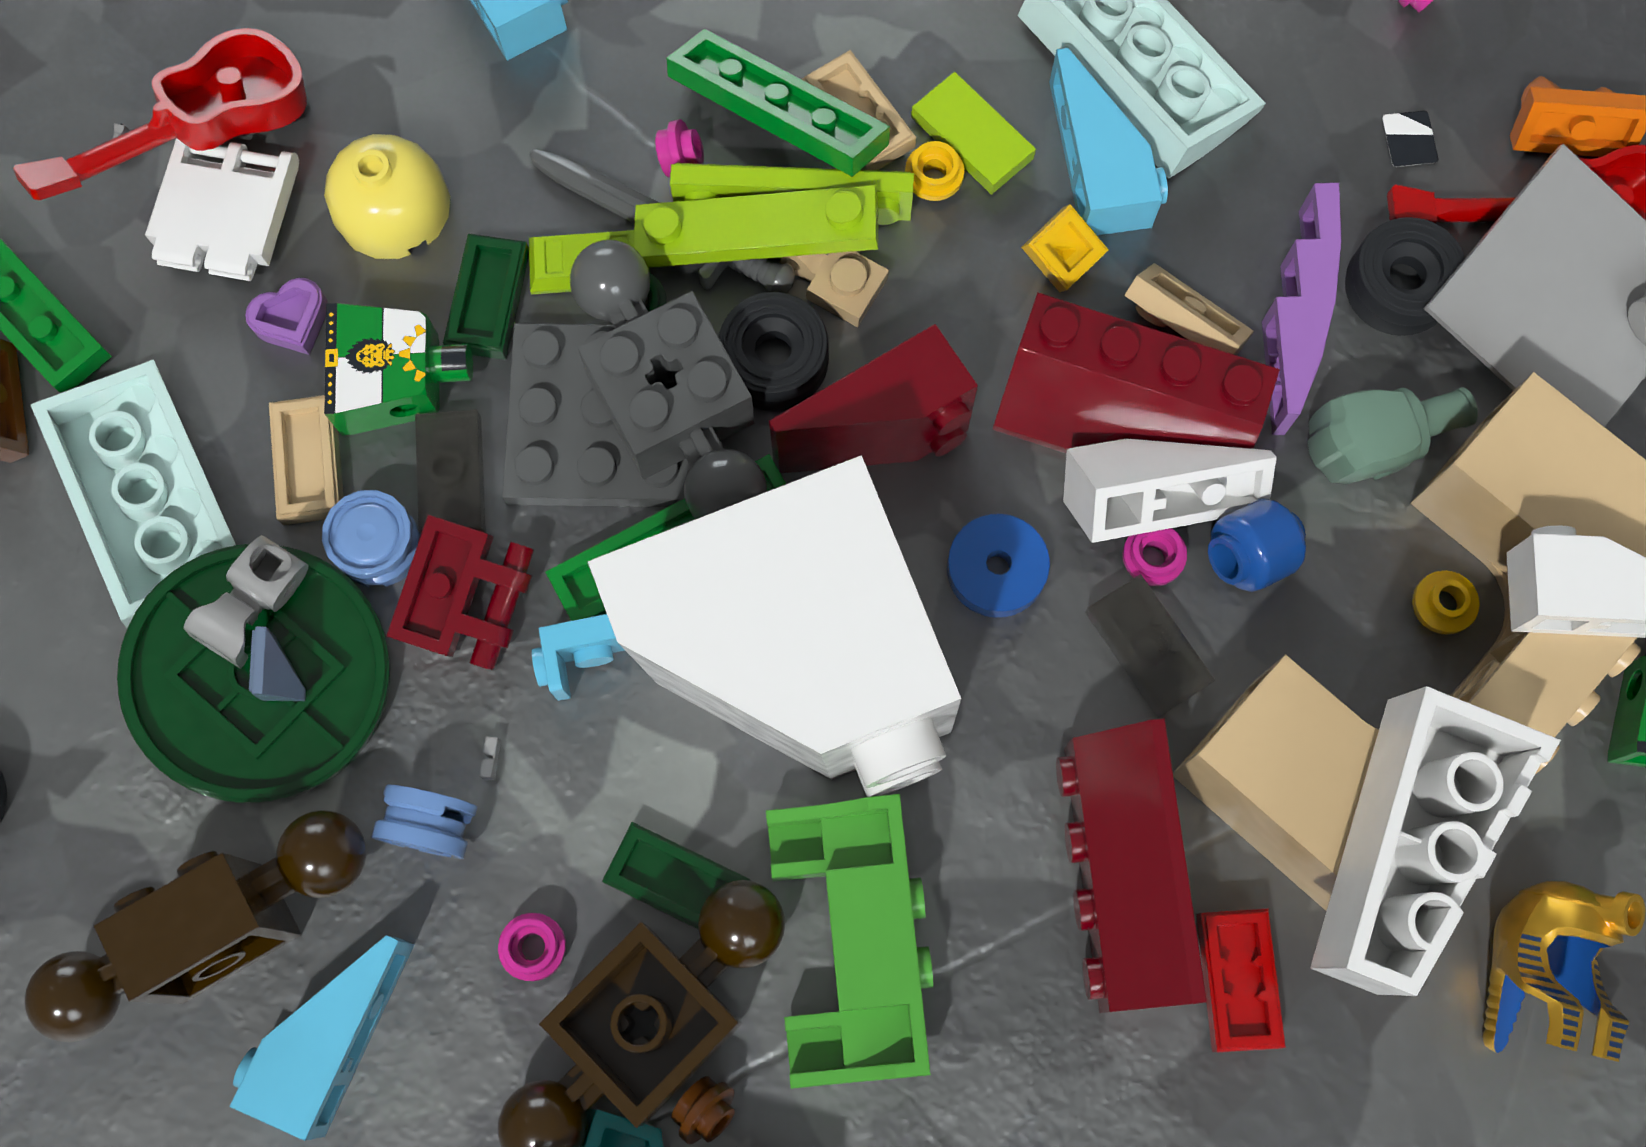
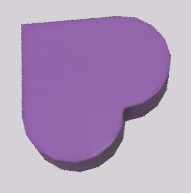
M296 278L282 285L278 293L266 292L256 296L247 306L245 316L247 324L259 339L310 355L326 317V303L328 302L315 282L306 278Z

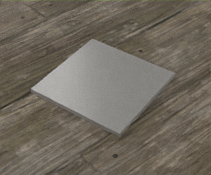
M1562 144L1558 146L1423 309L1513 391L1535 372L1605 427L1646 377V345L1635 336L1628 320V311L1632 303L1646 295V220L1571 150Z

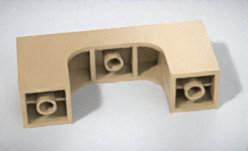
M1533 372L1479 424L1410 504L1486 565L1496 578L1503 594L1505 616L1500 635L1489 651L1450 696L1556 737L1566 723L1572 727L1577 725L1595 708L1601 696L1594 689L1607 674L1613 678L1626 669L1637 657L1641 647L1634 643L1637 637L1511 632L1507 552L1528 538L1533 530L1559 525L1575 528L1576 535L1606 537L1646 557V459ZM1285 654L1252 682L1173 772V777L1327 911L1379 730L1361 719ZM1559 745L1557 746L1555 752L1553 753V755H1552L1550 761L1553 759V757H1554V756L1556 755V753L1558 752V750H1559V748H1560ZM1549 762L1541 763L1535 774L1541 771Z

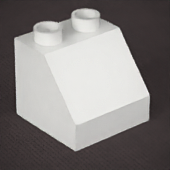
M862 455L588 561L617 642L658 685L831 780L856 770L867 797L891 793L942 770L939 761L947 755L939 737L951 733L961 696Z

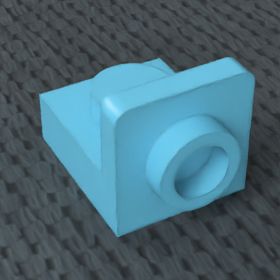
M604 614L539 627L542 647L532 649L535 677L539 687L548 685L550 693L558 701L570 699L571 693L565 662L574 661L575 666L578 668L595 667L613 661V653L625 651L616 640L608 615Z

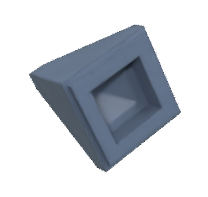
M255 627V630H252L249 691L262 701H305L306 689L276 636L267 627Z

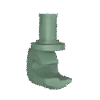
M1464 387L1420 401L1412 391L1406 388L1392 391L1368 389L1340 395L1324 404L1309 419V439L1307 441L1309 456L1315 467L1322 471L1330 483L1351 484L1371 477L1377 480L1408 467L1415 460L1424 458L1429 451L1431 436L1474 425L1478 418L1477 404L1470 391Z

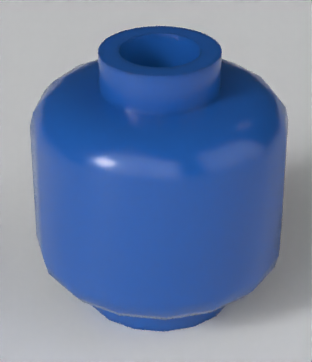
M1259 499L1216 521L1212 528L1208 545L1209 562L1218 577L1227 584L1249 592L1261 590L1295 573L1303 564L1306 553L1304 525L1296 514L1279 502Z

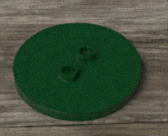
M243 544L217 549L186 562L166 576L145 597L127 627L121 645L117 671L118 696L122 714L136 744L144 755L170 779L201 795L223 801L267 803L289 799L309 792L331 780L355 760L374 734L383 715L390 686V657L381 623L361 590L346 575L321 558L286 546L280 547L307 563L308 570L294 594L278 611L274 612L271 609H263L252 626L248 623L246 624L244 652L247 654L248 659L242 668H238L190 637L184 630V624L189 614L198 607L215 602L226 592L230 594L234 589L231 583L227 581L226 574L235 560L249 545ZM255 627H267L276 636L306 689L305 701H262L249 691L252 630H255Z

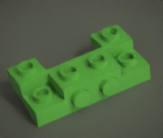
M900 794L864 797L823 805L766 810L773 882L826 876L839 1006L838 1012L784 1017L790 1066V1088L931 1075L921 989L933 988V972L929 946H916L914 919H924L926 917L921 877L909 878Z

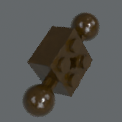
M327 810L309 812L298 817L288 825L278 842L276 857L263 865L226 853L218 855L216 851H210L182 864L177 869L179 877L161 888L155 890L154 887H146L123 897L113 906L115 914L94 925L95 931L106 952L104 956L100 957L84 951L62 953L47 960L32 975L25 992V1010L28 1019L34 1028L47 1038L60 1042H76L96 1035L111 1022L118 1010L121 992L123 991L129 1002L183 1004L302 935L284 898L295 892L312 898L331 897L345 891L358 879L366 861V844L360 829L352 820L340 813Z
M737 880L721 885L707 897L701 908L698 921L700 938L680 958L649 926L640 922L539 1023L576 1064L558 1082L552 1080L533 1081L517 1089L507 1099L498 1120V1138L501 1147H583L588 1131L586 1112L604 1094L636 1128L646 1124L743 1024L708 987L728 967L739 969L751 968L765 962L776 952L785 931L784 912L776 896L763 885L753 881ZM637 1008L648 1012L655 1008L659 1016L654 1022L658 1030L654 1039L647 1036H641L636 1040L632 1039L629 1033L635 1026V1022L630 1016L633 1009Z

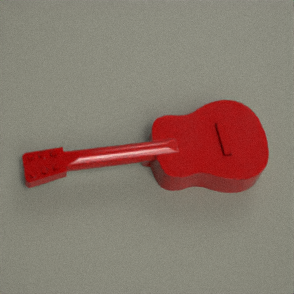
M252 28L226 31L205 43L188 61L161 70L151 80L152 89L157 103L153 106V116L149 123L67 160H64L61 156L17 164L13 167L17 180L33 199L43 200L82 187V181L175 138L191 149L206 151L214 149L239 135L268 132L282 128L297 120L307 106L302 69L298 60L284 43L265 31Z
M1646 145L1622 147L1595 159L1579 158L1646 220ZM1397 184L1387 193L1390 220L1412 217L1428 220L1435 224L1437 222H1496L1516 198H1435L1434 192Z

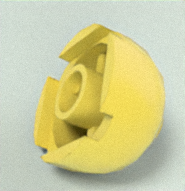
M372 134L354 140L338 153L326 175L324 196L334 226L354 250L375 259H400L411 255L408 249L420 245L424 240L429 245L439 236L449 218L450 194L438 165L417 143L402 137Z

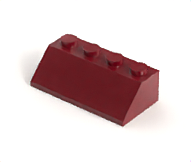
M1037 292L992 430L1063 453H1067L1069 448L1120 439L1254 449L1265 421L1280 369Z
M1165 718L1151 719L1072 738L1064 748L1065 757H1057L1056 775L1061 797L1070 796L1074 822L1065 823V844L1069 862H1079L1083 889L1074 890L1073 901L1079 931L1088 930L1092 958H1083L1082 962L1083 980L1088 1000L1098 999L1099 1013L1207 1003Z

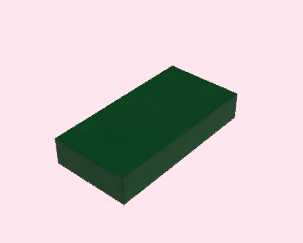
M475 234L467 235L443 345L469 344L474 356L507 359L529 259L527 242Z
M631 822L602 882L699 930L698 921L701 908L707 897L715 889L728 882L751 880Z

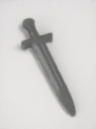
M537 149L530 152L532 164L548 177L635 223L636 205L660 203L567 158ZM765 258L706 263L699 270L700 284L704 290L711 289L723 270L728 266L748 278L752 277V280L756 282L759 281L769 292L787 294L795 280V273L790 264L768 262Z

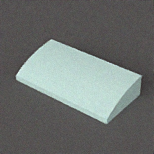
M1024 0L1018 17L1054 56L1056 49L1069 48L1151 145L1154 163L1158 168L1162 167L1168 179L1199 160L1229 138L1258 114L1266 104L1168 0Z
M154 359L30 404L120 620L126 628L129 626L136 610L145 597L171 572L200 555L236 545Z

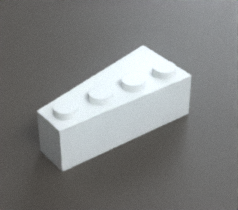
M1427 686L1388 699L1310 968L1377 995L1417 996L1464 913L1460 906L1475 880L1484 878L1497 855L1492 851L1509 819L1519 816L1532 793L1528 789L1531 780L1541 763L1550 761L1561 740Z

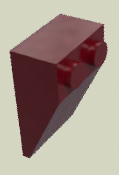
M933 324L771 419L769 426L773 461L780 473L825 470L861 455L866 466L918 461L931 452L937 457L942 456L955 449L966 439L967 434L965 432L969 429L978 385L937 325Z

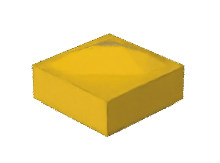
M1071 204L1063 207L1021 247L1059 293L1068 290L1109 250Z

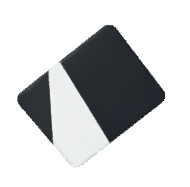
M1427 111L1385 114L1382 117L1393 166L1401 167L1438 162L1439 158Z

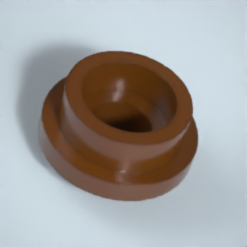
M709 1076L696 1081L680 1098L671 1115V1119L680 1127L679 1137L689 1145L696 1143L700 1139L709 1143L717 1138L734 1116L735 1109L730 1106L735 1094L734 1089L726 1082L717 1084Z

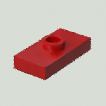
M1268 909L1203 912L1196 914L1212 1052L1286 1048Z

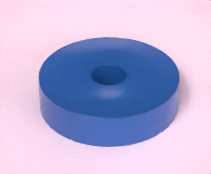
M1006 514L985 515L965 525L954 538L947 560L948 581L959 601L978 614L996 618L1018 614L1031 606L1041 594L1050 569L1048 549L1040 534L1024 520ZM993 557L1003 558L1009 565V571L1004 574H994L988 569L986 562Z

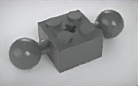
M602 240L587 246L576 257L571 268L570 288L577 304L587 314L600 320L611 321L615 329L577 348L586 374L642 479L644 480L687 459L691 468L685 479L684 497L686 505L695 519L767 492L766 480L759 465L742 452L724 449L720 442L755 424L752 396L693 291L649 312L644 302L650 290V273L640 253L632 246L617 240ZM677 383L675 387L667 390L663 384Z

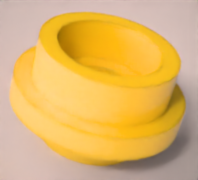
M930 141L922 144L910 154L906 161L905 172L914 173L913 193L929 201H940L951 197L961 187L964 178V164L959 154L950 145L940 141ZM935 169L941 171L944 177L933 179L925 176L924 173Z
M1447 570L1436 571L1427 575L1418 583L1412 597L1413 610L1419 622L1429 630L1439 634H1455L1466 629L1476 619L1480 607L1479 596L1473 584L1463 575ZM1441 591L1448 592L1454 597L1457 603L1456 610H1448L1442 606L1439 600Z

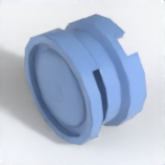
M360 490L343 497L330 509L323 523L322 543L328 558L353 582L368 588L369 585H384L388 587L402 581L409 572L421 537L417 522L409 515L408 511L393 496L378 490Z
M390 784L385 786L383 793L385 796L384 802L389 806L386 807L383 820L375 821L371 838L400 847L405 846L417 849L425 853L450 858L453 855L455 856L454 858L464 859L468 842L462 837L466 824H470L471 818L476 815V805L416 788Z

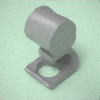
M263 535L257 537L240 554L226 574L227 581L234 588L231 593L226 592L215 602L194 609L185 621L184 630L190 637L238 668H242L248 659L247 654L244 652L246 624L248 623L252 626L263 609H271L274 612L278 611L301 584L308 570V564Z

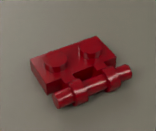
M428 515L387 637L444 656L453 657L460 635L464 634L477 639L469 663L494 671L501 647L508 648L514 632L513 629L508 627L520 592L527 593L532 575L526 573L534 549L510 542L503 565H499L486 560L494 536ZM479 579L496 584L484 620L468 615Z

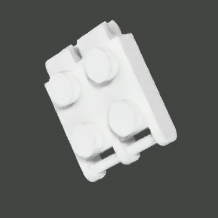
M176 138L145 236L154 245L152 259L157 260V265L195 272L201 270L204 262V268L209 269V274L251 281L257 264L265 266L270 264L298 172V155L287 151H282L280 156L248 151L245 144L231 142L228 147L218 146L211 150L196 151ZM198 154L222 158L224 161L222 164L194 158ZM246 163L273 167L276 169L275 172H268L251 168H245Z

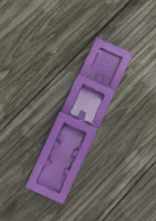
M1314 183L1299 210L1301 239L1295 240L1280 266L1283 297H1276L1262 320L1265 363L1268 366L1280 369L1269 404L1272 435H1285L1300 415L1323 357L1336 301L1340 262L1341 216L1339 183Z

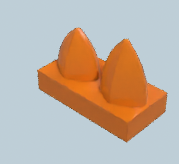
M1539 76L1527 85L1522 94L1521 109L1509 135L1512 148L1516 151L1553 153L1558 146L1564 144L1575 155L1602 157L1622 147L1639 145L1646 132V95L1616 93L1606 87H1600L1594 91L1561 89L1549 79Z

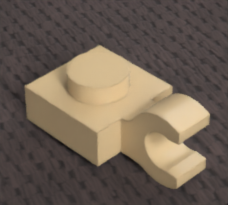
M856 251L829 253V255L782 257L779 261L780 264H790L796 276L811 282L806 292L807 300L856 327H859L886 283L889 274L888 269Z

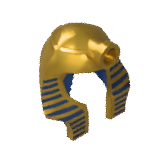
M1546 881L1518 891L1519 894L1501 910L1494 928L1490 986L1488 987L1490 995L1486 1000L1488 1008L1485 1010L1487 1018L1484 1021L1485 1030L1483 1032L1484 1045L1495 1053L1503 1051L1509 1041V1034L1513 1031V1023L1517 1021L1516 1014L1521 1010V1002L1524 1000L1526 992L1545 1001L1548 1005L1549 1028L1546 1044L1577 1052L1584 1015L1583 1007H1585L1597 1016L1591 1055L1619 1062L1629 1020L1610 1002L1601 980L1597 956L1606 947L1624 943L1623 935L1636 936L1641 931L1646 913L1643 898L1639 894L1624 891L1619 892L1615 897L1597 894L1584 886L1566 881Z

